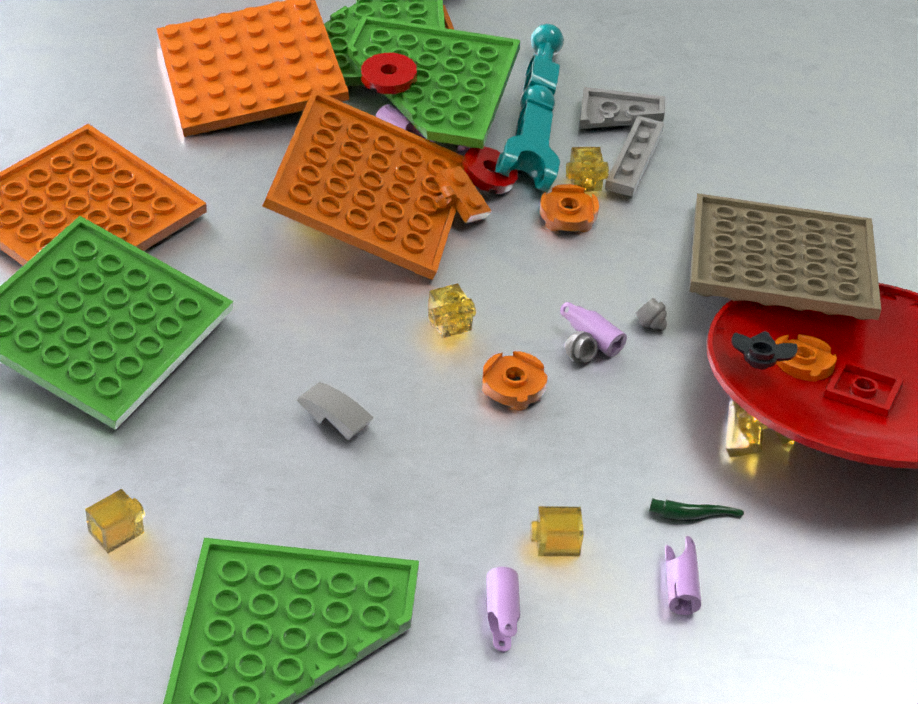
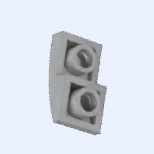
M321 382L297 399L319 424L328 419L348 441L368 426L374 418L346 394Z

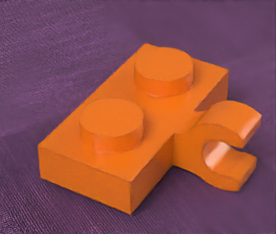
M461 166L440 170L434 177L440 185L439 191L442 193V195L432 199L438 209L453 205L465 223L486 219L492 212Z

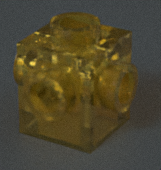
M572 147L570 162L566 163V179L571 180L572 185L585 188V192L602 191L603 180L607 179L609 175L608 162L603 161L600 147Z
M458 283L429 291L428 319L431 326L437 328L442 338L472 330L473 317L476 315L475 304L471 298H467Z

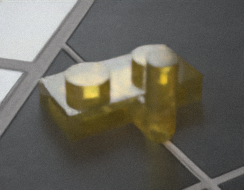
M735 401L729 402L725 448L729 457L762 452L763 430L770 428L748 414ZM776 432L783 447L787 448L794 444V440Z

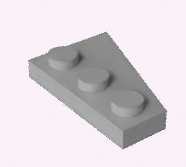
M584 87L579 129L634 124L637 116L663 122L665 96Z

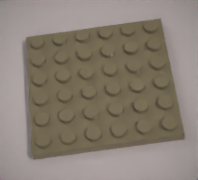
M697 193L689 292L697 293L704 297L719 296L733 301L759 302L765 306H786L798 311L807 309L820 311L827 315H847L859 320H879L881 301L872 218Z

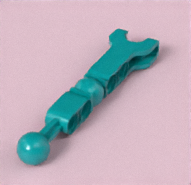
M546 23L539 25L531 35V46L537 55H533L526 70L523 94L520 99L521 111L515 136L507 140L504 152L500 153L497 158L496 172L509 177L511 170H522L534 179L535 188L548 193L557 178L560 166L559 157L549 146L553 118L552 111L555 106L554 94L560 65L552 62L553 56L561 51L564 38L558 27Z

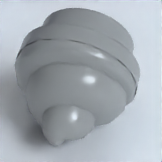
M652 298L636 312L637 317L640 319L638 323L643 328L651 327L654 330L666 329L667 321L665 318L667 312L663 302L658 303L655 298Z
M577 331L565 341L568 357L577 363L591 361L597 352V341L588 332Z

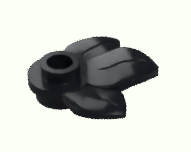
M767 331L761 332L752 338L734 333L731 340L733 347L744 354L745 361L751 367L759 370L773 367L780 361L793 359L798 349L797 344L793 343L776 344Z

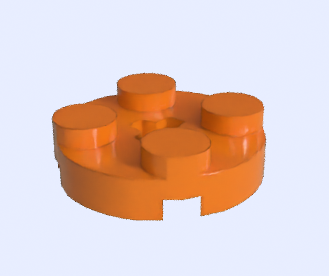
M557 185L552 187V192L547 194L545 192L541 196L540 215L546 221V227L551 231L588 232L592 229V225L598 217L599 201L597 197L592 193L591 198L588 194L584 193L585 188L577 185Z
M786 335L775 341L776 344H797V353L793 359L776 363L789 375L807 381H818L832 375L837 357L836 354L833 356L830 353L831 347L824 341L808 335H798L797 340H788L789 335Z
M513 351V356L502 357L503 352L495 354L487 360L483 367L482 391L486 396H489L496 402L508 405L514 410L522 411L527 409L529 404L538 401L544 395L547 386V375L544 372L543 363L538 358L521 351ZM516 376H517V377H520V380H518V381H514V380H510V379H509V378H512V379H513V378H515Z

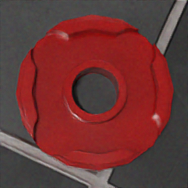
M380 53L364 61L361 66V80L368 89L371 90V87L377 89V93L398 94L410 89V84H415L417 81V67L413 60L405 55Z
M486 146L483 149L470 148L461 162V166H464V172L468 175L474 186L487 192L490 189L497 190L496 194H503L511 190L518 179L517 169L511 170L509 177L497 173L496 163L501 152Z

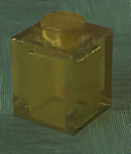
M123 489L114 492L85 509L88 532L108 554L144 533L143 517L145 516L143 506L136 498L131 499Z
M539 506L537 521H531L530 539L531 542H537L538 556L580 557L584 536L581 507Z

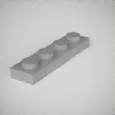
M637 116L606 180V190L633 197L663 132L664 122Z

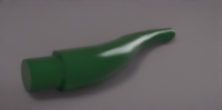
M652 498L649 512L661 514L662 517L681 521L696 520L712 515H744L743 510L727 506L685 504Z

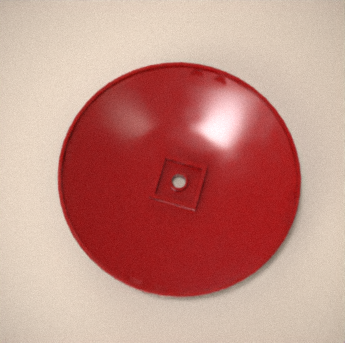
M879 283L881 301L879 320H859L853 316L827 315L820 311L807 309L798 311L791 307L780 305L765 306L759 302L746 300H730L718 311L710 325L707 338L709 364L715 378L724 391L748 414L781 435L830 455L871 465L918 469V293ZM767 331L774 341L786 335H789L788 340H797L798 335L818 338L831 347L830 353L833 356L836 354L837 359L834 371L826 379L807 381L789 375L777 364L764 370L755 369L745 361L744 354L733 347L731 343L734 333H739L752 338L761 332Z

